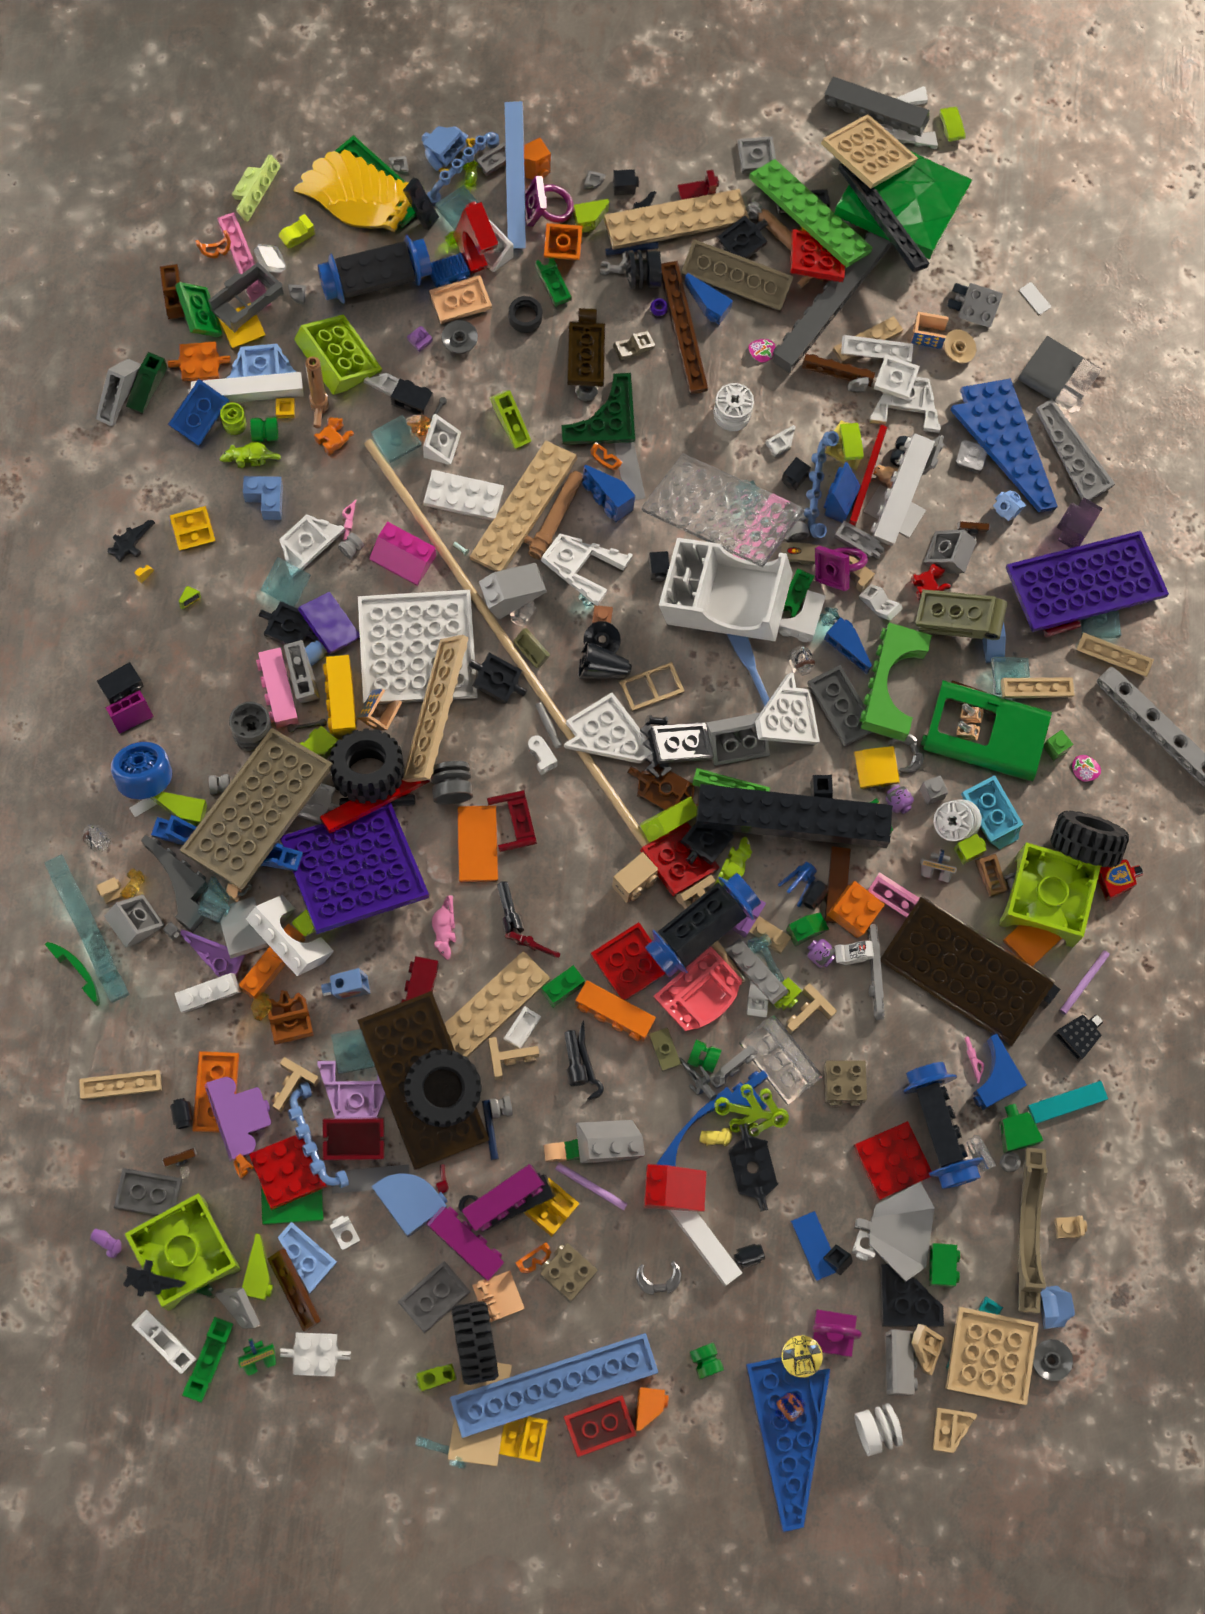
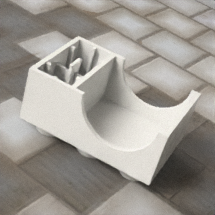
M677 538L659 603L666 624L776 641L792 578L788 556L785 553H779V558L775 561L753 562L730 554L721 544Z

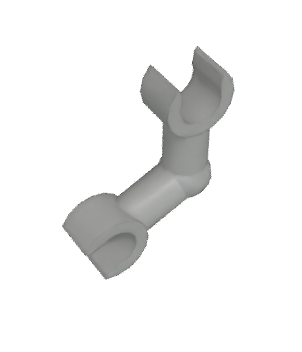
M627 251L623 253V260L619 266L610 265L607 261L601 262V267H607V269H600V273L602 275H607L610 272L623 274L626 269Z

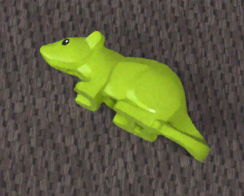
M251 442L235 448V445H230V449L225 451L219 460L221 462L236 461L238 468H243L245 463H251V466L255 467L264 465L267 458L280 460L281 456L269 451L260 442Z
M743 837L740 840L737 850H735V847H731L728 854L729 858H726L718 877L728 880L736 873L743 877L745 862L752 854L747 837ZM717 878V880H716L714 886H715L718 882L720 883V881L718 880V878Z

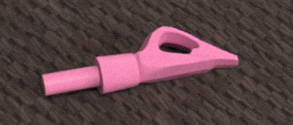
M357 500L342 511V515L346 519L344 524V541L347 540L349 531L352 530ZM350 508V514H346L345 512Z
M966 1037L964 1038L968 1048L966 1052L971 1061L977 1083H979L985 1065L983 1061L977 1059L975 1048H972L970 1038ZM977 1064L981 1065V1071H978Z

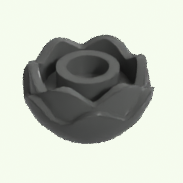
M577 385L575 393L582 401H592L598 394V387Z

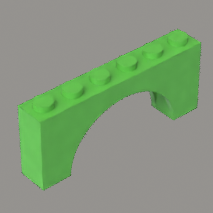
M890 622L886 628H882L879 639H882L881 645H878L875 654L878 655V659L874 661L872 666L874 676L870 677L868 683L870 692L866 694L864 699L866 709L862 711L860 721L862 722L861 729L905 741L909 735L913 718L902 713L892 702L887 688L888 673L890 668L901 660L907 658L924 659L928 653L932 635Z

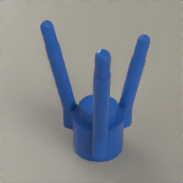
M805 862L779 882L778 886H782L797 874L798 878L787 890L789 894L801 880L803 882L808 880L797 904L800 907L803 900L802 896L811 882L816 879L814 875L817 869L811 863Z

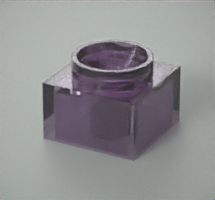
M1083 497L1079 505L1072 502L1056 527L1062 531L1058 541L1070 548L1080 546L1103 508Z

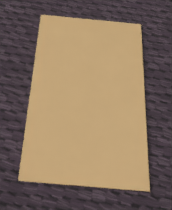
M497 1363L499 1377L496 1380L472 1385L463 1383L461 1372L458 1394L510 1378L512 1365ZM454 1414L448 1460L497 1466L503 1425L462 1438Z

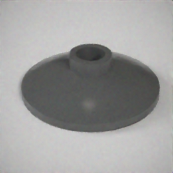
M464 320L452 321L442 331V342L453 353L462 354L469 352L478 341L476 328Z
M1049 1339L1036 1346L1033 1367L1039 1376L1049 1381H1058L1070 1373L1073 1366V1356L1070 1349L1063 1342ZM1049 1357H1052L1054 1359V1363L1052 1365L1048 1363Z

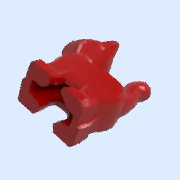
M932 564L928 571L920 575L914 574L911 576L913 586L921 585L917 586L918 591L916 595L918 600L921 599L923 589L935 591L950 589V584L944 583L938 586L935 579L944 576L945 569Z

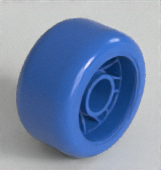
M137 742L124 747L114 756L111 763V773L118 791L130 799L141 800L154 797L164 791L172 779V767L166 751L158 744L152 742Z

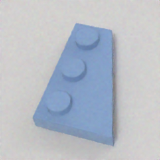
M291 1222L278 1236V1239L283 1248L286 1249L294 1267L311 1294L336 1265L337 1261Z

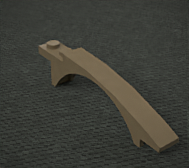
M1026 1148L1017 1270V1273H1019L1018 1312L1039 1314L1040 1292L1046 1289L1040 1257L1041 1207L1048 1174L1046 1149Z

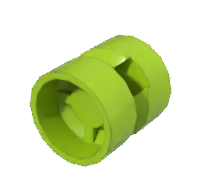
M233 402L225 404L220 411L224 430L230 435L243 433L247 422L242 406Z

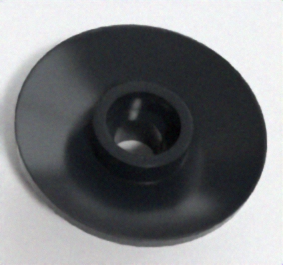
M598 621L586 629L583 642L584 644L586 641L592 642L616 653L621 644V636L613 624L606 621ZM600 636H605V637H606V641H605V642H601V641L599 640V637H600Z

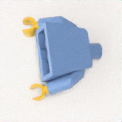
M439 126L431 134L424 133L422 142L428 162L436 171L441 173L444 170L449 171V169H443V166L447 167L466 144L467 147L471 148L473 147L472 145H475V138L469 139L468 135L457 127L445 128Z

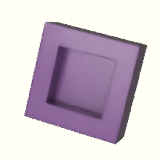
M422 326L407 336V340L419 352L433 342V338Z

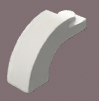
M147 1309L131 1324L180 1374L196 1360L188 1349Z

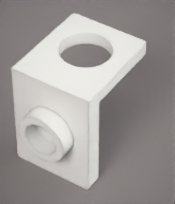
M341 1216L332 1221L333 1224L330 1225V1228L342 1250L360 1241L348 1216L345 1218ZM350 1231L353 1235L350 1242H343L341 1240L342 1232Z
M860 1230L852 1253L860 1260H871L875 1256V1253H873L874 1249L872 1247L863 1249L860 1246V1240L864 1237L869 1238V1233Z

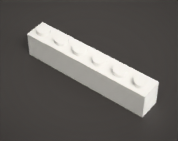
M915 433L911 438H907L904 445L907 449L904 455H900L897 463L900 465L899 469L894 471L890 480L893 482L891 489L887 488L884 495L886 499L885 504L881 505L877 515L880 517L878 522L873 523L870 531L873 533L872 537L889 546L895 544L935 441Z

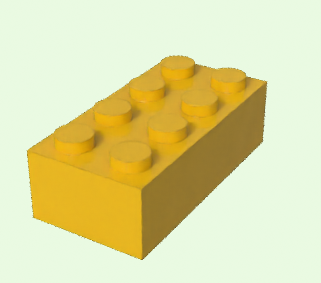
M349 655L326 657V663L323 664L326 681V706L328 717H330L328 718V728L330 734L334 735L337 740H343L344 735L347 733L350 735L353 733L352 731L357 730Z

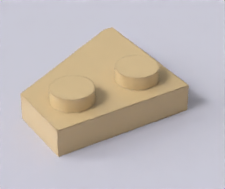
M918 1324L911 1344L923 1372L932 1376L945 1338L925 1325Z
M936 1408L932 1450L954 1453L970 1425L976 1419L977 1414Z

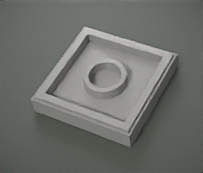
M773 136L738 139L737 144L742 173H751L776 159Z

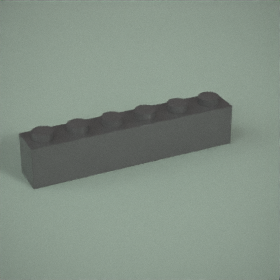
M834 76L824 93L825 103L831 107L841 108L847 113H855L860 117L869 114L879 124L889 125L895 130L906 131L912 136L917 135L921 137L930 120L928 109Z

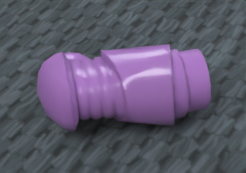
M94 1229L90 1240L104 1249H108L106 1252L108 1257L116 1258L117 1253L121 1252V1241L119 1239L115 1240L105 1230Z

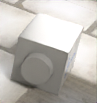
M941 775L924 781L920 787L927 805L945 799L948 794Z

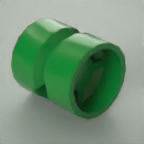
M266 417L265 421L262 418L250 419L252 442H262L264 438L267 441H278L277 417Z
M696 1039L687 1064L695 1067L702 1066L705 1071L713 1074L722 1049L714 1046L707 1047L706 1043ZM701 1051L707 1053L704 1061L698 1059Z
M714 1343L690 1351L693 1363L698 1365L696 1371L699 1379L709 1377L724 1370L721 1359L716 1358L718 1352Z

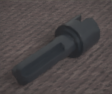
M502 881L497 887L505 914L502 918L505 934L511 931L514 932L513 928L522 933L524 926L521 915L515 911L509 883Z
M568 1030L564 1033L570 1064L567 1068L568 1081L570 1086L585 1085L588 1083L586 1066L581 1064L576 1031Z

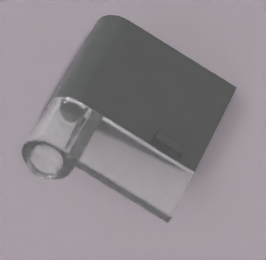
M1047 335L1021 372L1018 380L1045 397L1053 399L1055 403L1071 413H1074L1075 411H1080L1084 404L1082 402L1083 397L1102 371V368Z

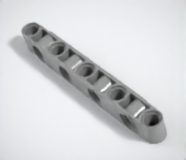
M1113 667L1107 669L1097 679L1099 687L1205 787V773L1202 771V768H1205V753L1118 670ZM1119 690H1124L1126 695H1122ZM1147 716H1151L1154 721L1148 720ZM1174 742L1180 743L1181 748L1177 747Z

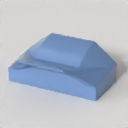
M1059 1286L1046 1287V1289L1040 1292V1311L1043 1329L1065 1327L1066 1322L1075 1316L1072 1293L1061 1290Z

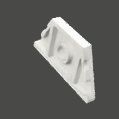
M306 514L279 539L291 577L294 578L337 539L345 531V528L341 525L330 524L326 520H318Z

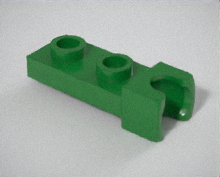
M548 258V265H543L540 260H537L535 262L536 271L542 279L554 305L558 306L571 301L572 296L557 268L554 258Z
M797 569L790 583L783 612H790V618L797 615L814 579V575L801 569Z

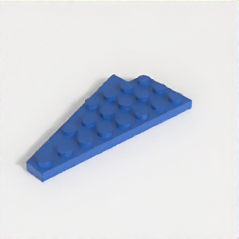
M1011 378L962 387L960 393L964 404L952 405L950 408L951 412L1039 513L1055 510L1058 505Z
M782 1357L746 1364L782 1532L804 1528L830 1368L819 1370L809 1377H796L786 1370ZM790 1394H793L792 1401L796 1402L797 1407L803 1406L804 1412L801 1413L796 1410L793 1412L792 1409H795V1403L787 1405ZM780 1399L782 1400L781 1404L784 1403V1411L787 1410L786 1413H790L789 1416L793 1415L791 1418H795L793 1422H790L778 1408L777 1401Z

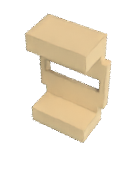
M115 877L96 885V890L104 898L106 905L125 897L120 887L122 885Z

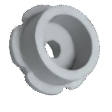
M752 202L746 207L747 214L752 219H758V213H762L763 209L757 202Z

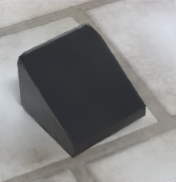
M837 1244L823 1257V1260L839 1275H842L853 1263L852 1255Z

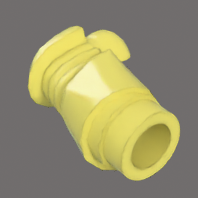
M723 1128L722 1132L702 1130L699 1142L706 1145L722 1144L726 1147L732 1141V1131L729 1128Z

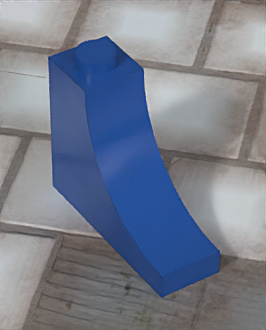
M998 1034L991 1036L987 1040L992 1056L990 1074L986 1082L973 1092L974 1102L982 1110L1027 1086Z

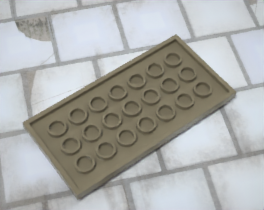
M271 728L180 849L181 853L243 890L272 851L274 845L280 840L326 778L333 764Z

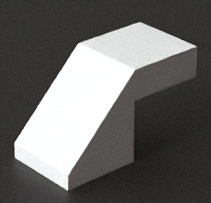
M872 584L859 595V598L876 615L889 621L903 609L900 603L888 599L883 588Z
M750 980L747 1015L767 1017L768 998Z

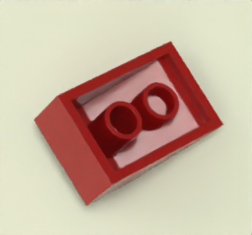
M647 1164L644 1208L705 1211L706 1171Z

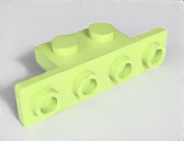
M273 155L267 156L261 168L248 167L232 193L235 200H241L236 211L244 221L250 220L280 169V164Z

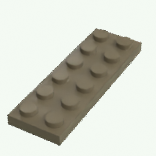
M693 239L681 274L685 276L689 273L704 283L778 311L782 310L794 276Z

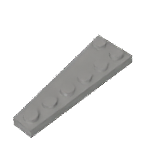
M1053 399L1038 406L1036 412L1083 503H1087L1115 485L1114 481Z

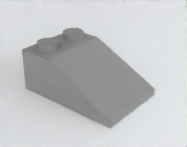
M536 563L497 571L479 581L488 609L498 619L505 617L547 592Z

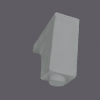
M126 359L108 369L96 416L97 420L110 426L116 424L120 409L132 390L141 364Z

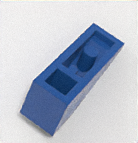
M687 273L685 286L708 320L720 325L731 310L733 300Z
M840 617L826 632L824 640L864 673L868 674L872 665L852 623Z

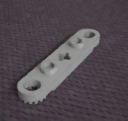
M871 924L868 927V941H872L874 958L870 959L872 985H869V996L873 997L875 1020L884 1019L885 1010H883L884 996L878 933H876L878 932L877 924Z

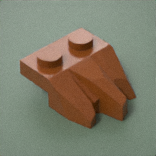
M281 990L278 1002H275L274 999H268L267 1012L275 1045L314 1036L306 998L299 992L295 994L294 998L290 999L288 991Z

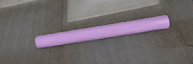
M1103 950L1061 1007V1013L1065 1015L1068 1013L1110 954L1107 951Z
M560 1162L556 1166L555 1170L623 1211L628 1203Z

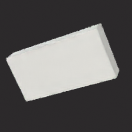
M524 1006L504 1037V1041L517 1049H521L538 1024L541 1016Z

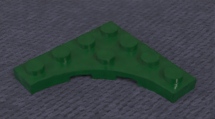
M613 373V383L606 403L594 413V416L585 421L561 425L562 445L595 444V442L597 444L635 442L631 373Z

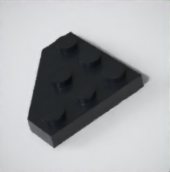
M888 1264L880 1265L882 1327H917L918 1324L925 1325L926 1327H944L943 1305L917 1279L912 1277L905 1282Z

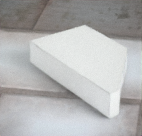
M388 373L364 379L365 384L390 397L399 381L398 378Z
M794 425L766 440L765 444L774 457L791 448L795 431Z

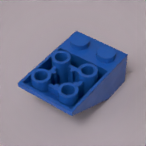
M845 462L843 468H838L835 480L830 486L823 507L826 509L824 516L841 523L847 520L861 486L847 462Z
M588 465L584 466L582 484L587 491H591L594 495L593 498L596 503L604 507V511L610 519L612 518L615 522H618L634 510L635 494L624 481Z

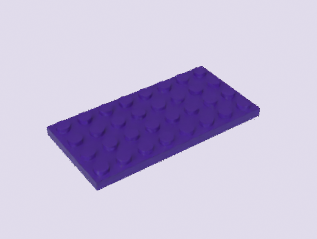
M1141 531L1010 563L1005 567L1032 632L1166 598L1169 595Z

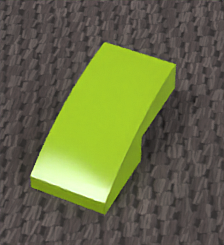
M958 108L940 109L939 115L944 124V133L947 140L965 139V131Z
M840 424L839 430L843 442L842 450L845 460L864 459L859 424Z

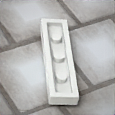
M844 335L842 338L841 354L883 360L885 355L909 363L912 362L913 344L849 335Z

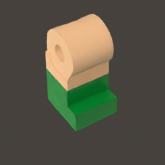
M578 1139L543 1145L545 1162L580 1160Z

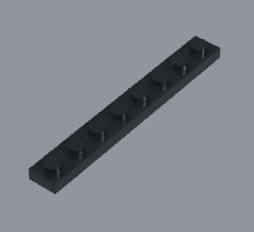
M841 163L838 170L912 272L928 268L929 261L875 187L870 189Z

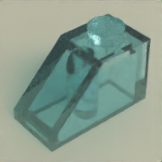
M211 876L204 888L197 913L219 923L222 916L226 917L230 910L228 905L230 897L214 876Z

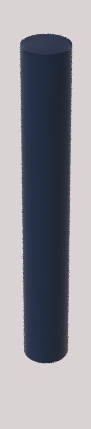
M657 241L614 250L613 248H606L605 255L623 254L625 251L628 253L630 250L637 252V250L659 249Z
M483 1100L482 1106L486 1132L489 1138L491 1160H498L490 1100Z

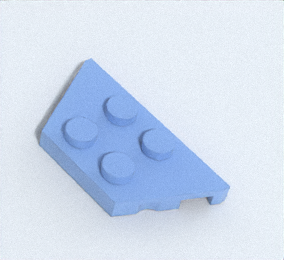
M278 344L240 347L237 354L238 357L234 361L232 371L227 378L293 373L296 370L292 368Z

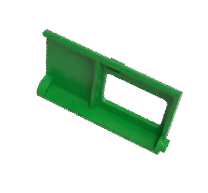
M942 680L927 735L923 734L920 745L923 746L925 751L1033 782L1040 762L1052 712ZM946 699L979 707L996 714L988 745H981L938 731Z

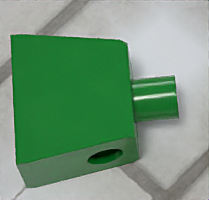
M1016 1104L1004 1107L1008 1118L999 1121L1004 1154L1038 1145L1044 1141L1029 1112L1019 1114Z

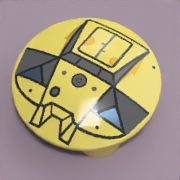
M802 1335L795 1336L788 1340L783 1347V1365L791 1375L809 1377L816 1373L822 1364V1350L814 1339Z

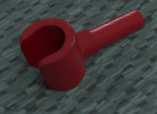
M441 1164V1182L436 1183L439 1193H445L449 1190L445 1175V1164Z

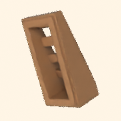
M996 854L975 860L989 896L1008 891ZM991 862L992 865L985 867L984 863ZM994 869L993 873L987 874L988 870ZM997 876V880L990 882L989 878ZM1000 884V887L992 889V885Z

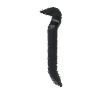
M583 1020L577 1041L583 1065L586 1066L588 1081L591 1085L598 1086V1090L587 1098V1100H592L602 1095L604 1086L600 1080L595 1078L585 1045V1026Z

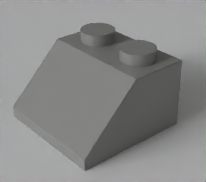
M965 530L935 531L924 564L928 566L936 564L950 574L965 573L976 540Z
M143 894L115 903L104 916L125 947L140 943L164 926Z

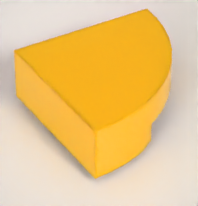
M145 565V568L139 567L134 574L136 579L143 583L153 573L154 569L149 565Z

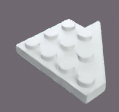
M791 672L785 676L755 720L758 740L816 745L820 743L811 691L810 689L796 688L794 673Z
M610 693L566 721V725L575 735L574 738L564 744L566 749L635 763L644 762L652 754V751L642 745L647 740L646 736L640 732V728L613 693Z

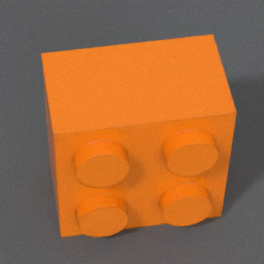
M853 881L847 886L826 915L836 921L855 938H858L866 932L885 904L859 883Z

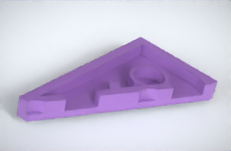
M181 929L180 933L218 977L233 973L237 978L246 954L230 958L227 946Z

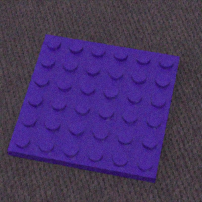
M391 802L330 834L323 823L283 835L280 838L284 847L303 852L298 870L292 872L316 934L429 898L428 890Z

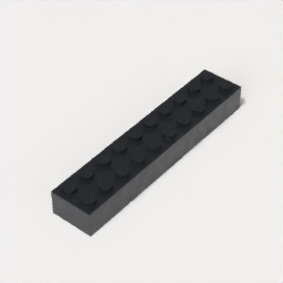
M700 784L695 827L887 848L891 837L893 805Z

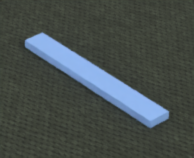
M523 101L505 102L508 239L514 244L513 249H526Z

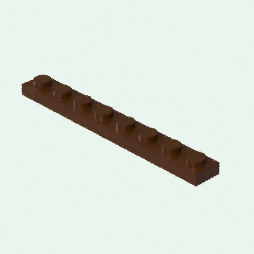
M678 261L661 263L663 284L690 394L707 392L708 385Z

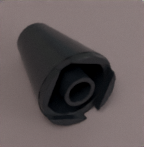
M586 641L581 652L584 654L582 659L579 660V678L609 679L626 678L627 675H630L632 664H629L628 659L592 642Z

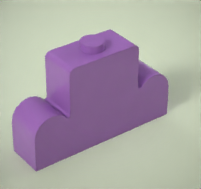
M222 1077L207 1082L204 1087L230 1162L236 1160L235 1157L238 1154H242L243 1157L248 1156L256 1146L255 1139L248 1134L266 1129L271 1124L268 1114L270 1107L267 1100L263 1099L258 1087L234 1094L236 1083L229 1077Z

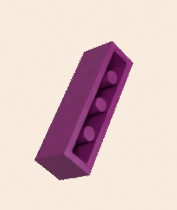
M528 1164L468 1205L462 1212L475 1231L481 1230L483 1232L492 1226L491 1221L496 1218L501 1220L507 1216L510 1208L514 1206L517 1209L526 1202L524 1200L529 1195L534 1197L542 1192L541 1187L545 1184L532 1164Z
M442 1206L426 1225L483 1279L489 1281L504 1264V1261L500 1259L502 1254L495 1248L491 1250L486 1245L488 1241L480 1234L476 1236L471 1231L473 1227L465 1220L461 1222L457 1218L459 1214L449 1206L447 1209Z

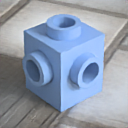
M1011 490L1005 493L1001 492L995 499L997 502L993 505L997 514L1005 517L1008 521L1015 519L1026 506L1021 500L1020 495Z

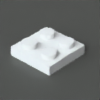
M885 355L874 389L908 400L920 366Z

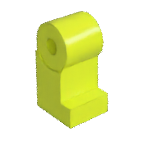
M305 214L300 216L297 222L285 227L279 233L280 239L287 248L299 245L315 235L314 225Z

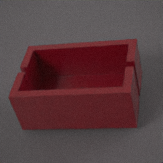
M385 1117L324 1118L323 1138L328 1137V1140L323 1141V1160L384 1159L385 1139H381V1137L385 1136Z

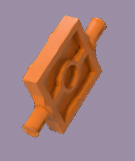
M216 341L179 344V360H168V368L179 367L182 381L219 379L220 364L231 363L230 355L219 356Z

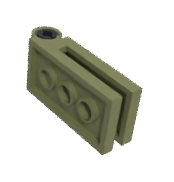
M923 589L915 624L919 627L918 630L923 633L999 640L1008 603L1003 599L996 598V596Z

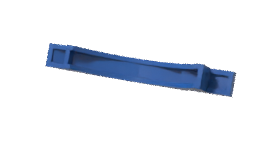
M171 815L170 820L157 817L151 836L184 845L197 827L174 815ZM276 843L261 865L297 871L303 852L286 848L282 844Z
M764 1070L760 1073L758 1071L752 1073L748 1077L749 1081L745 1083L752 1086L753 1094L763 1110L767 1106L754 1088L768 1078ZM742 1082L732 1088L733 1093L726 1087L714 1100H710L676 1135L656 1165L676 1167V1155L682 1137L698 1119L715 1111L714 1103L718 1098L724 1097L730 1103L751 1107L748 1100L741 1094V1087L745 1084H742ZM746 1089L744 1091V1093L750 1092L749 1089Z

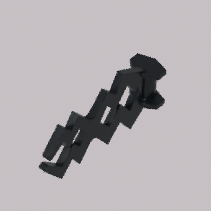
M648 715L645 725L640 730L641 733L648 737L642 745L652 751V754L645 759L651 763L646 770L655 778H658L659 774L653 769L658 765V761L656 760L657 756L650 730L652 726L650 724L667 725L668 717L658 718ZM661 763L658 766L664 769L660 775L661 777L672 769L668 765L670 763Z

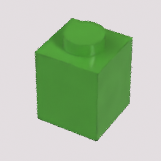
M1060 730L1047 739L1043 748L1052 760L1055 761L1067 753L1073 746V743L1064 731Z

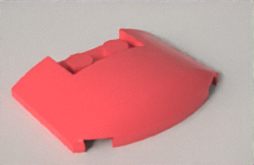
M711 946L686 967L687 974L680 972L653 996L684 1031L704 1027L720 1017L735 1000L739 985L743 981Z

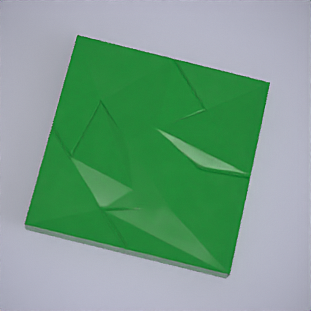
M912 152L918 158L916 163L875 186V189L927 259H931L968 192L972 179ZM848 185L835 208L834 214L843 220L889 240L854 190Z

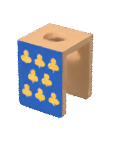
M918 312L914 322L911 344L942 349L943 342L946 339L945 335L918 331V326L944 331L949 317Z
M382 688L371 691L357 717L372 729L380 731L388 730L402 704L400 700L393 701L387 705L379 721L373 718L371 715L385 691Z

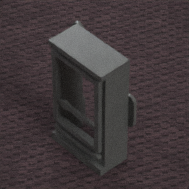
M257 262L242 275L236 273L224 283L225 288L210 298L208 302L211 311L235 333L240 326L280 295H284L283 285ZM256 280H259L268 290L248 306L238 294ZM235 297L246 308L237 312L228 302Z

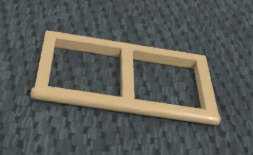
M673 662L619 681L632 712L685 692ZM670 667L679 690L659 697L650 674ZM645 676L654 699L634 706L625 683Z

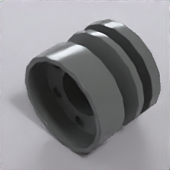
M256 702L239 704L232 710L229 717L233 738L236 744L246 751H254L272 728L267 709Z
M446 761L434 765L431 783L435 784L432 787L435 803L458 804L473 798L472 783L468 781L471 778L469 763L464 761Z

